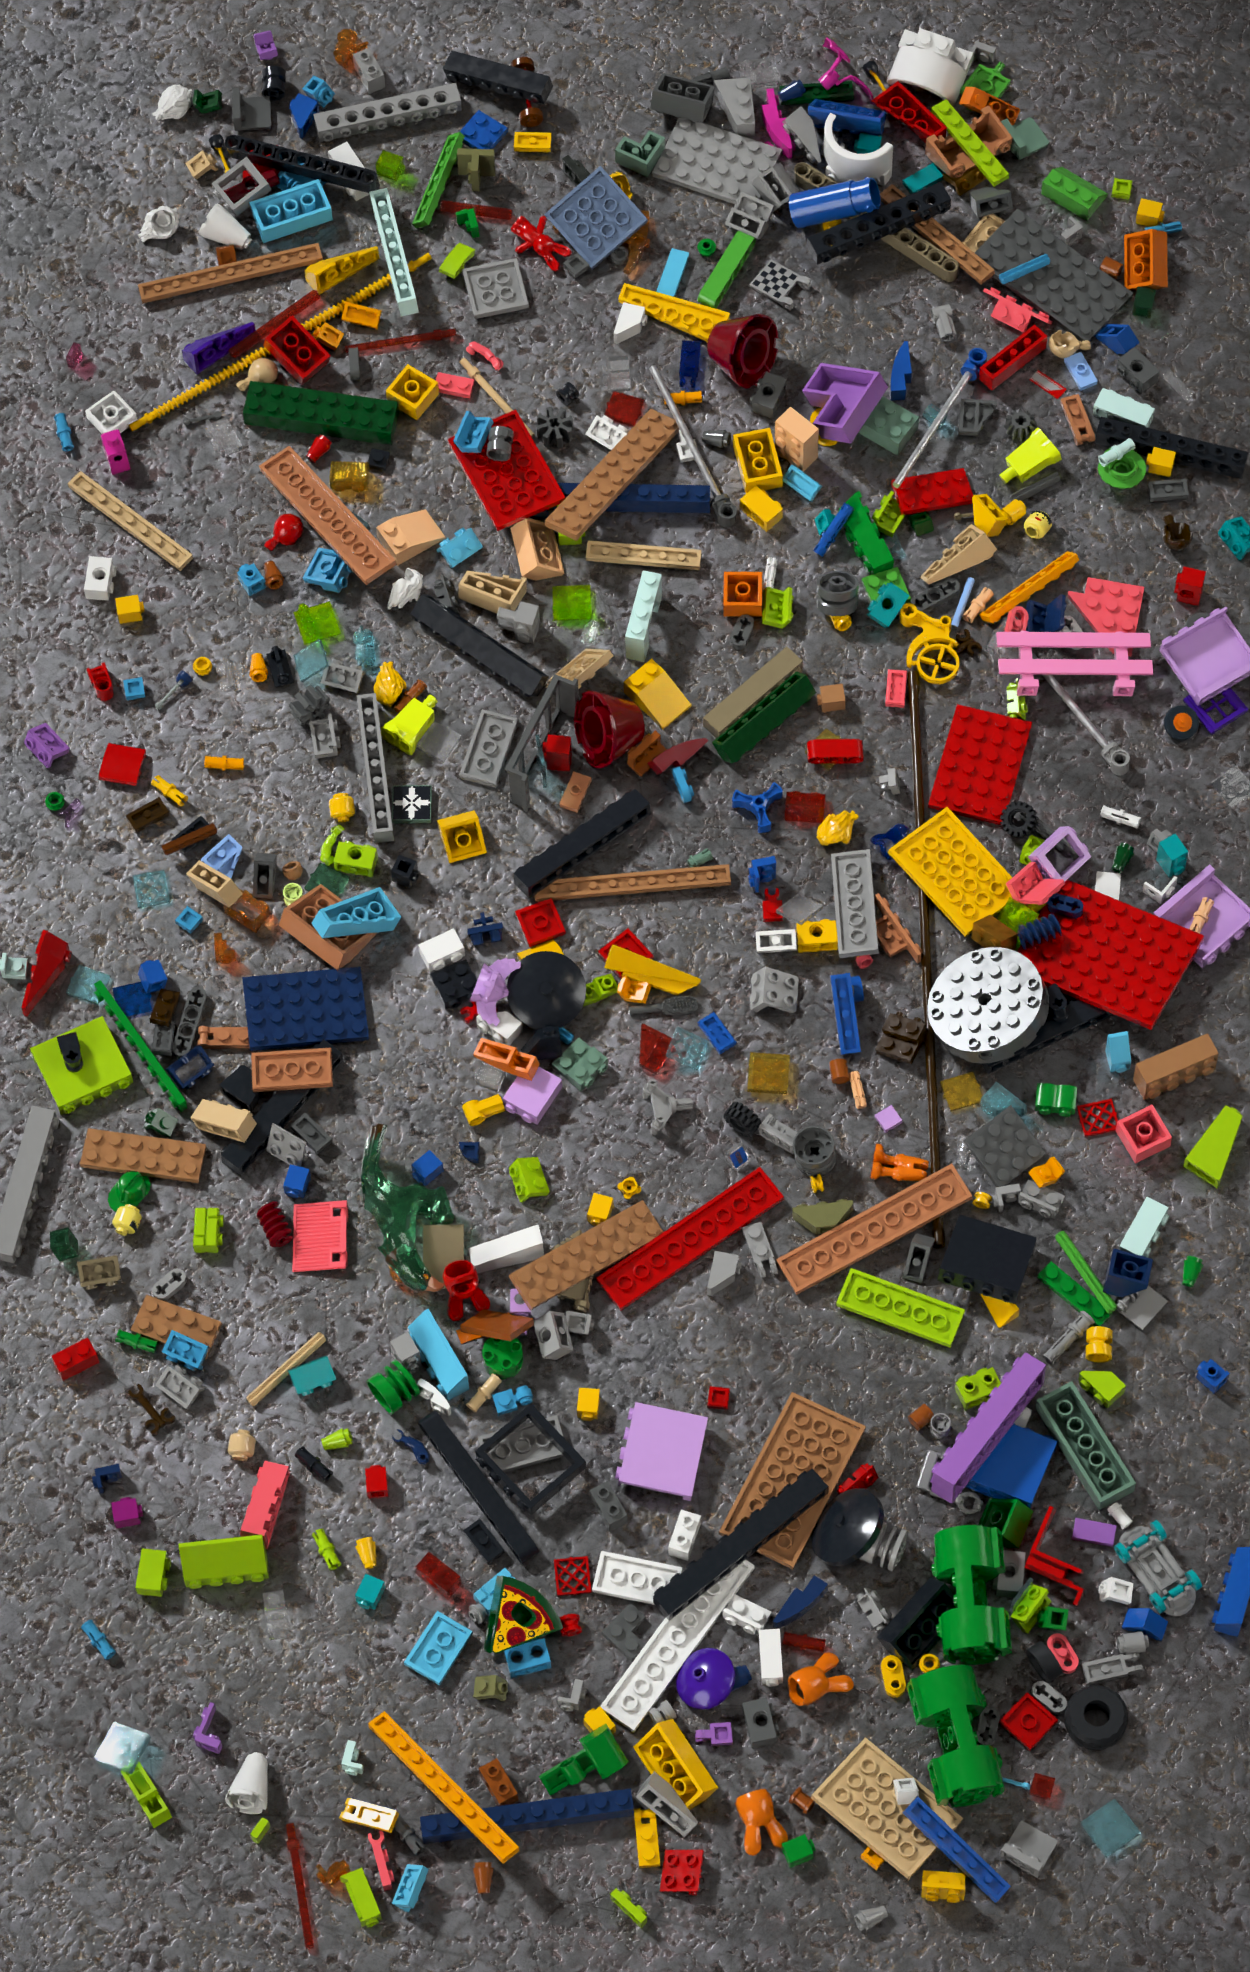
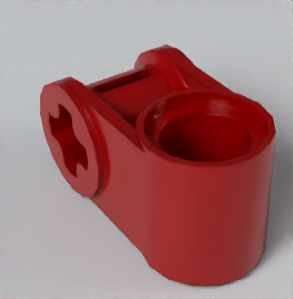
M103 662L100 666L92 669L86 668L97 697L102 701L110 700L114 695V690L105 663Z

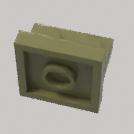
M457 148L459 175H468V184H472V191H480L481 176H495L496 174L494 149Z

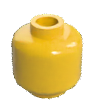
M348 793L334 794L333 798L329 800L330 816L333 819H338L339 823L350 821L349 818L355 815L354 799L348 796Z

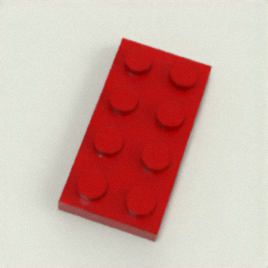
M964 468L906 477L899 488L893 486L895 479L891 482L901 515L973 504V493Z

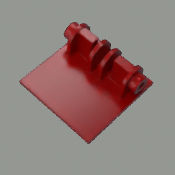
M665 1850L660 1892H689V1895H697V1892L700 1891L699 1884L702 1877L701 1868L702 1861L704 1860V1850Z

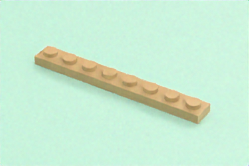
M80 471L68 482L70 489L179 571L193 559V555L83 472Z

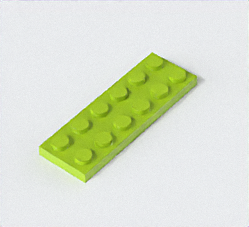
M850 1268L836 1302V1306L949 1348L952 1346L965 1313V1309Z

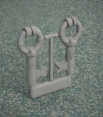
M929 1450L916 1487L923 1491H930L929 1495L941 1498L930 1490L929 1485L933 1476L931 1471L939 1457L943 1460L945 1452L941 1454ZM972 1490L973 1492L969 1491L959 1494L954 1501L965 1514H974L981 1510L983 1501L974 1493V1490ZM970 1496L975 1499L972 1509L963 1506L965 1497Z

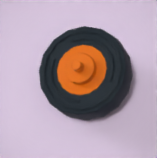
M1185 705L1171 708L1164 718L1166 732L1177 740H1186L1192 737L1199 727L1197 713Z

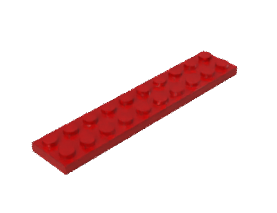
M759 1167L598 1276L597 1282L618 1309L622 1311L735 1234L742 1227H745L784 1200V1196L762 1168Z

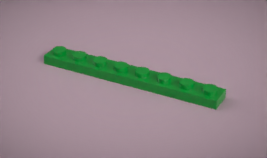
M101 980L94 983L95 992L93 993L99 1002L103 1001L105 1004L104 1009L108 1016L115 1018L116 1027L120 1032L124 1031L127 1035L125 1039L130 1047L134 1046L138 1052L136 1054L139 1060L146 1062L148 1065L147 1070L152 1078L156 1076L159 1081L157 1084L163 1093L167 1092L170 1096L168 1100L174 1108L177 1107L180 1112L187 1109L186 1100Z

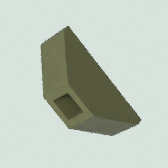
M840 1199L833 1203L818 1202L816 1205L809 1206L807 1204H800L792 1208L793 1220L815 1235H820L845 1222L853 1212V1200Z

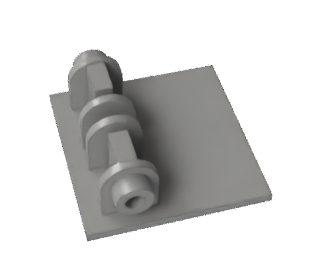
M272 1123L266 1151L288 1165L301 1167L302 1161L305 1162L308 1158V1154L305 1151L306 1142Z
M1148 1286L1147 1289L1123 1298L1117 1297L1114 1302L1119 1313L1143 1330L1165 1306L1168 1300Z

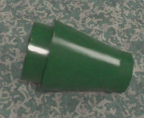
M1122 842L1119 846H1116L1114 861L1111 867L1113 871L1117 873L1123 872V869L1134 856V847Z

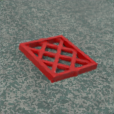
M1112 1099L1078 1105L1076 1107L1084 1137L1116 1131L1118 1119ZM1108 1105H1111L1112 1113L1105 1110ZM1095 1107L1101 1110L1098 1116L1092 1113ZM1081 1110L1088 1113L1085 1118H1082ZM1103 1112L1110 1115L1107 1120L1101 1118ZM1090 1115L1096 1118L1093 1123L1087 1121ZM1112 1117L1115 1118L1116 1125L1109 1122ZM1098 1120L1105 1123L1102 1128L1095 1125ZM1084 1123L1091 1126L1088 1131L1085 1130Z
M588 1556L554 1559L557 1597L592 1593ZM583 1560L580 1566L576 1565L574 1561ZM560 1562H569L565 1568L559 1564ZM585 1563L587 1572L581 1569L585 1565ZM571 1565L576 1568L573 1574L567 1570ZM557 1566L562 1570V1572L559 1575L557 1572ZM579 1571L585 1575L581 1580L575 1577ZM564 1573L570 1576L566 1582L560 1578ZM586 1578L588 1579V1586L583 1583ZM572 1579L578 1582L574 1588L568 1584ZM558 1580L564 1584L560 1589ZM582 1585L586 1590L577 1591V1588ZM566 1586L572 1590L571 1592H562Z

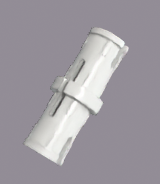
M1105 805L1100 813V817L1115 821L1118 825L1124 824L1138 829L1141 817L1125 813V810L1121 809L1119 811ZM1113 814L1118 815V816H1121V817H1124V818H1127V819H1129V820H1125V819H1122V818L1113 816Z

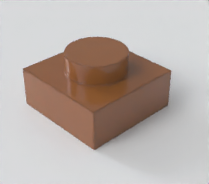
M234 245L216 248L218 265L237 262Z

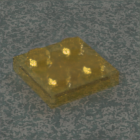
M750 1052L747 1092L787 1094L790 1055Z

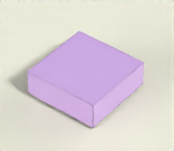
M892 1105L878 1112L874 1117L885 1133L902 1124V1119Z

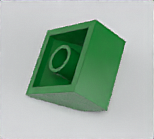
M989 1498L978 1525L990 1528L997 1527L1002 1533L1003 1547L1019 1548L1034 1511L1018 1499Z

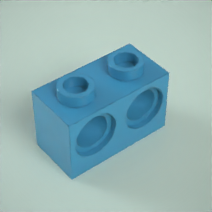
M537 1638L504 1651L511 1678L551 1668V1660L544 1638ZM536 1650H540L543 1652V1654L540 1657H534L532 1655V1653ZM514 1656H521L523 1658L518 1663L511 1660Z

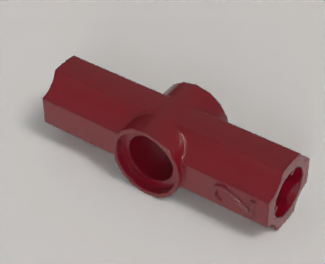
M273 168L261 173L271 188L280 184ZM247 176L241 183L224 190V192L235 204L253 190L248 189L249 186L253 185L255 186L253 189H255L258 184L251 176Z

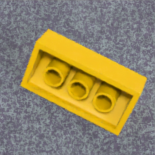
M674 1719L657 1723L633 1746L650 1774L656 1772L667 1781L689 1810L704 1802L718 1789V1786Z

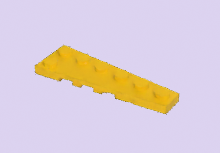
M624 283L618 297L619 303L623 304L624 302L645 307L646 315L708 342L709 335L717 323L730 319L729 312Z

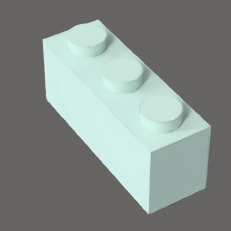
M1102 388L1093 406V416L1098 418L1105 417L1149 428L1154 418L1155 408L1146 403L1137 402L1131 397L1117 394L1113 390Z
M1146 1197L1122 1240L1119 1250L1148 1258L1151 1252V1248H1149L1151 1243H1156L1161 1233L1158 1230L1161 1225H1166L1170 1217L1167 1215L1169 1207Z

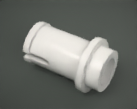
M1116 1502L1107 1509L1109 1511L1108 1515H1112L1123 1530L1133 1521L1121 1508L1122 1505Z

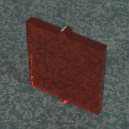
M613 391L610 401L606 403L607 408L604 415L615 422L634 427L638 417L641 416V409L645 401L641 398Z

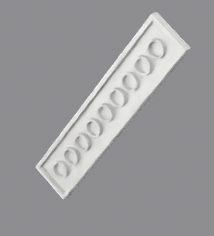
M747 1560L743 1561L669 1621L665 1618L600 1707L604 1712L632 1732H635L648 1715V1711L653 1708L675 1678L683 1663L694 1652L722 1614L724 1608L727 1607L732 1597L755 1569V1565Z

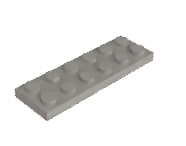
M870 849L831 854L839 957L846 958L879 954Z

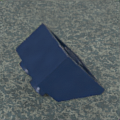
M1113 1248L1107 1267L1103 1292L1123 1298L1147 1289L1153 1259Z

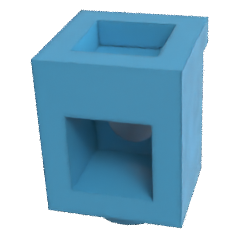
M254 563L251 565L244 564L239 568L237 572L238 580L249 596L266 588L265 578L260 574Z

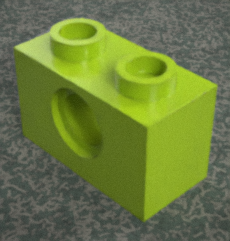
M339 841L333 861L334 870L373 878L378 859L377 848L371 845H356L350 841ZM354 856H359V857H360L359 859H356V860H355V859H352Z

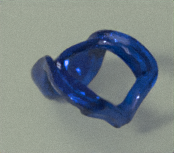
M896 824L886 833L873 836L870 841L875 845H880L884 858L892 860L893 858L887 853L885 842L882 839H889L895 845L911 832L907 826Z

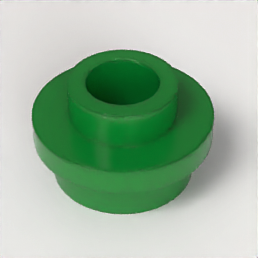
M711 239L701 240L697 246L698 252L703 256L713 255L716 251L715 242Z
M51 792L47 795L45 804L49 810L57 811L64 806L65 800L62 794Z

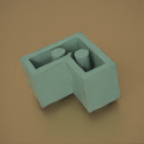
M650 130L641 143L623 137L615 149V162L648 177L665 149V137Z

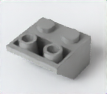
M781 162L772 166L751 182L765 202L776 206L774 211L789 202V197L792 193L801 192Z

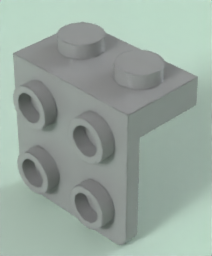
M766 966L755 972L751 978V1010L758 1012L770 1006L789 1013L796 1012L798 977Z

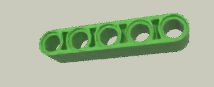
M737 231L700 291L697 300L699 303L715 309L718 307L754 248L755 237Z

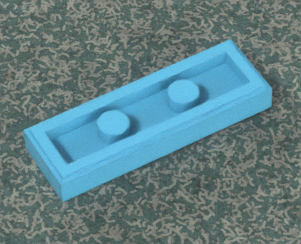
M671 249L656 292L675 297L690 256L689 252Z

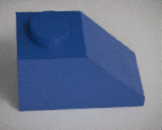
M298 93L296 98L291 100L289 109L291 110V117L298 135L303 139L314 121L313 114L319 112L318 100Z
M1106 324L1095 335L1096 339L1116 354H1125L1140 343L1129 325Z

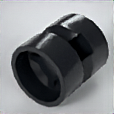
M280 66L265 67L262 71V96H269L270 100L284 98L285 70Z

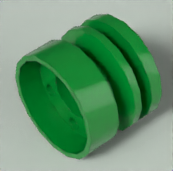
M397 1360L390 1362L391 1368L389 1366L383 1367L386 1377L377 1372L366 1380L374 1397L391 1415L403 1407L400 1397L409 1402L412 1400L411 1395L416 1397L420 1394V1390L411 1373Z

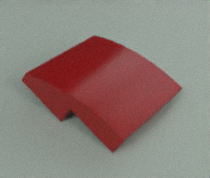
M108 743L98 780L136 786L141 775V767L146 756V749Z

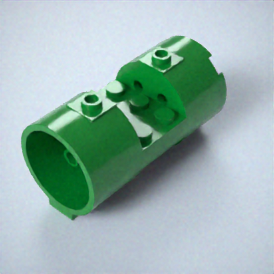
M980 1525L955 1526L937 1532L934 1535L935 1557L934 1564L931 1566L932 1574L938 1580L956 1587L954 1604L958 1607L944 1612L939 1617V1624L936 1625L937 1634L942 1638L943 1658L946 1662L952 1664L960 1661L964 1662L965 1665H981L998 1661V1656L1005 1657L1006 1654L1012 1653L1009 1613L1004 1607L988 1606L986 1582L993 1580L1001 1573H1005L1002 1533L997 1527L990 1528Z
M969 1665L946 1666L926 1672L917 1678H911L906 1687L916 1725L936 1728L943 1751L942 1756L931 1759L927 1765L937 1806L951 1804V1808L967 1807L983 1803L990 1795L994 1798L1001 1795L1005 1791L1000 1771L1002 1767L1001 1755L997 1753L996 1748L993 1746L977 1745V1733L973 1732L971 1726L973 1718L980 1715L986 1707V1698L981 1693V1689L978 1688L973 1667Z

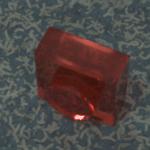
M1035 1773L1029 1795L1050 1800L1055 1778Z

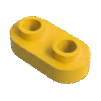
M888 1655L881 1662L884 1688L890 1697L898 1698L904 1694L906 1689L901 1660L897 1656ZM890 1662L894 1663V1664H895V1667H894V1668L888 1667V1663H890ZM892 1683H898L899 1687H892Z

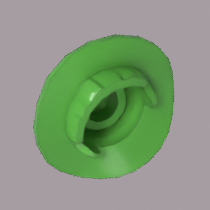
M1131 450L1124 454L1120 460H1114L1105 467L1098 463V473L1106 484L1114 488L1129 489L1138 485L1143 480L1146 474V464L1137 452Z

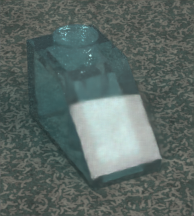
M995 1082L981 1097L980 1106L982 1111L987 1115L991 1114L993 1117L1010 1105H1012L1020 1117L1024 1116L1027 1111V1105L998 1082Z

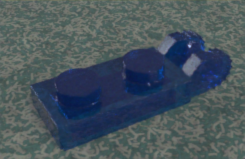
M682 340L679 387H684L685 377H692L690 381L691 388L696 387L701 341Z

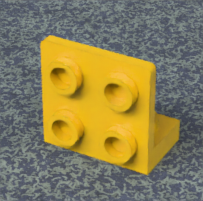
M923 1870L921 1897L927 1901H938V1899H947V1902L959 1903L960 1900L964 1901L966 1874Z

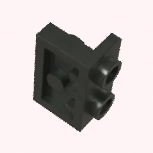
M569 155L562 158L563 171L576 186L590 175L579 160H573Z

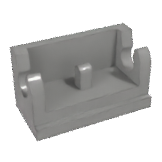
M769 1113L759 1126V1135L793 1155V1139L798 1132L774 1119L773 1115Z

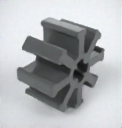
M552 406L547 407V417L541 415V413L537 415V439L543 437V445L549 447L552 439H555L556 447L561 448L563 447L562 438L567 439L568 442L572 440V431L574 430L573 418L571 415L566 418V409L560 407L557 416H554Z
M311 685L307 686L305 695L298 692L295 695L298 701L290 702L289 704L290 713L302 726L305 723L310 726L309 721H314L316 716L323 719L326 716L323 711L331 708L329 697L318 685L315 688Z

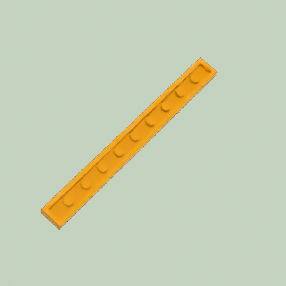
M385 1711L368 1723L369 1728L503 1864L519 1852L518 1845Z

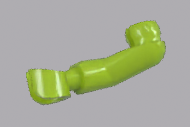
M341 825L331 828L330 832L332 834L328 835L321 847L320 860L327 866H330L334 861V857L331 856L332 846L335 844L337 836L345 829Z

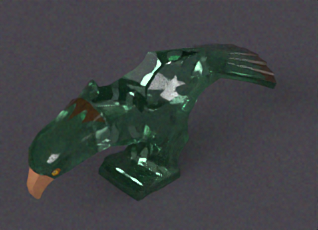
M378 1123L376 1126L368 1129L366 1133L361 1167L364 1209L375 1217L383 1233L384 1243L378 1247V1250L385 1257L387 1264L407 1287L414 1291H440L444 1287V1283L439 1282L430 1274L417 1251L415 1243L416 1215L425 1216L431 1221V1225L452 1224L454 1215L443 1186L436 1189H427L415 1183L399 1187L384 1177L379 1167V1159L387 1125Z

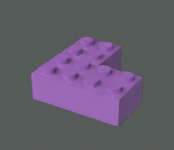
M820 363L802 391L811 406L822 407V410L812 423L819 428L820 437L827 440L852 443L888 386L880 372Z

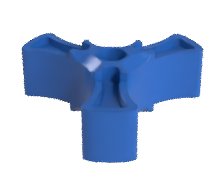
M775 782L772 783L766 792L756 796L746 795L739 790H735L732 797V807L750 810L758 820V833L771 831V822L766 815V811L770 804L783 798V790Z

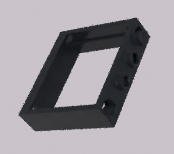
M532 1404L528 1405L475 1450V1460L479 1463L480 1467H486L490 1472L489 1475L495 1483L500 1482L504 1487L503 1491L510 1498L513 1496L518 1501L516 1504L520 1510L527 1511L530 1515L586 1469V1461ZM528 1418L572 1464L531 1501L487 1455L491 1449Z

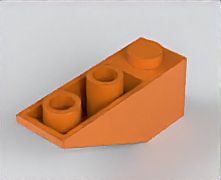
M965 87L959 102L960 105L982 114L981 109L989 105L1000 121L1007 118L1011 125L1015 124L1020 112L1019 108L976 87Z

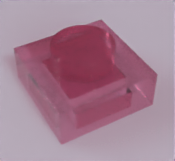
M73 342L66 360L68 367L75 369L77 364L81 363L83 359L81 345Z

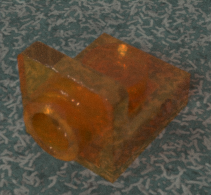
M214 933L216 963L229 964L236 961L235 950H227V940H223L222 933Z
M344 1859L341 1862L333 1863L329 1867L328 1872L320 1864L316 1865L317 1878L322 1884L327 1883L330 1887L340 1880V1876L351 1872L349 1865Z

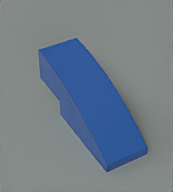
M904 341L894 360L890 384L891 401L906 400L905 383H911L912 371L908 341Z

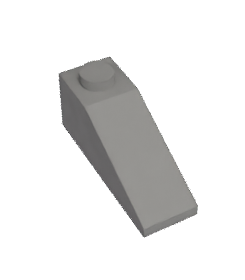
M653 1772L641 1785L636 1798L683 1837L698 1824V1821L673 1787L656 1772Z

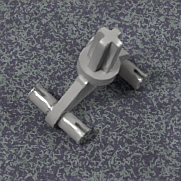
M653 1078L644 1085L642 1097L644 1099L651 1097L655 1119L651 1123L650 1133L657 1135L676 1111L693 1109V1100L691 1098L675 1099L673 1096L669 1097V1095L656 1086L657 1081Z

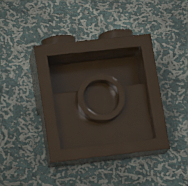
M902 1012L890 1013L882 1027L883 1035L875 1051L877 1054L912 1064L929 1032L925 1022L918 1017H914L913 1020L909 1019Z

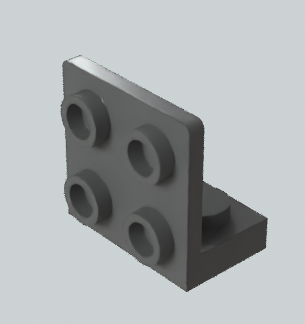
M239 87L232 88L235 131L271 129L270 97L244 98V94L240 95Z

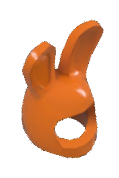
M827 1652L818 1659L814 1666L804 1667L789 1676L788 1692L794 1704L805 1706L818 1701L828 1692H848L853 1689L854 1682L847 1675L826 1677L825 1673L836 1667L839 1662L835 1654ZM797 1683L802 1690L804 1699L797 1693Z
M766 1789L755 1790L736 1798L735 1805L746 1826L744 1849L748 1855L754 1856L761 1850L760 1827L762 1826L766 1827L774 1846L782 1847V1843L788 1841L787 1832L774 1816L772 1798Z

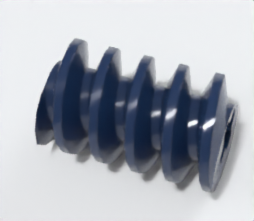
M1049 914L1048 919L1044 916L1041 917L1040 921L1038 919L1034 920L1033 924L1027 922L1026 927L1023 924L1019 925L1018 938L1023 949L1026 950V943L1034 947V940L1041 944L1042 937L1048 942V935L1056 939V932L1060 936H1062V932L1057 918L1053 914Z

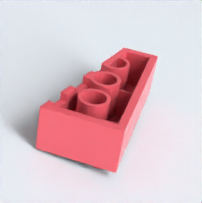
M264 1461L263 1467H259L258 1481L256 1486L253 1487L252 1498L247 1507L240 1530V1536L242 1537L262 1535L265 1549L269 1547L290 1475L289 1466Z

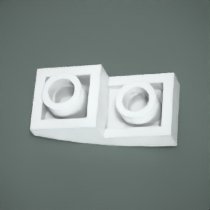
M420 1378L417 1383L420 1390L419 1395L425 1399L431 1398L430 1402L433 1411H437L439 1415L445 1414L450 1416V1405L445 1397L433 1385Z

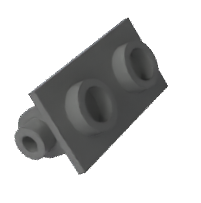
M442 574V580L434 582L436 596L438 599L444 597L439 602L460 614L458 608L460 602L453 591L455 589L454 583Z

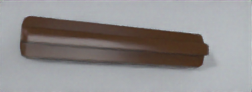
M211 823L162 845V850L165 855H170L217 834V828Z

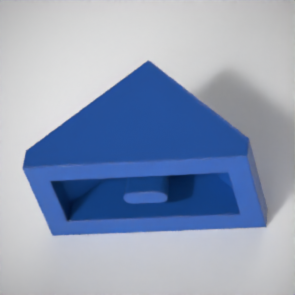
M1128 1608L1122 1629L1131 1632L1142 1631L1149 1638L1162 1641L1168 1621L1150 1608Z

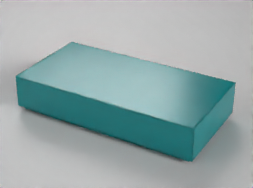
M932 163L903 179L902 184L910 194H913L943 180V175Z

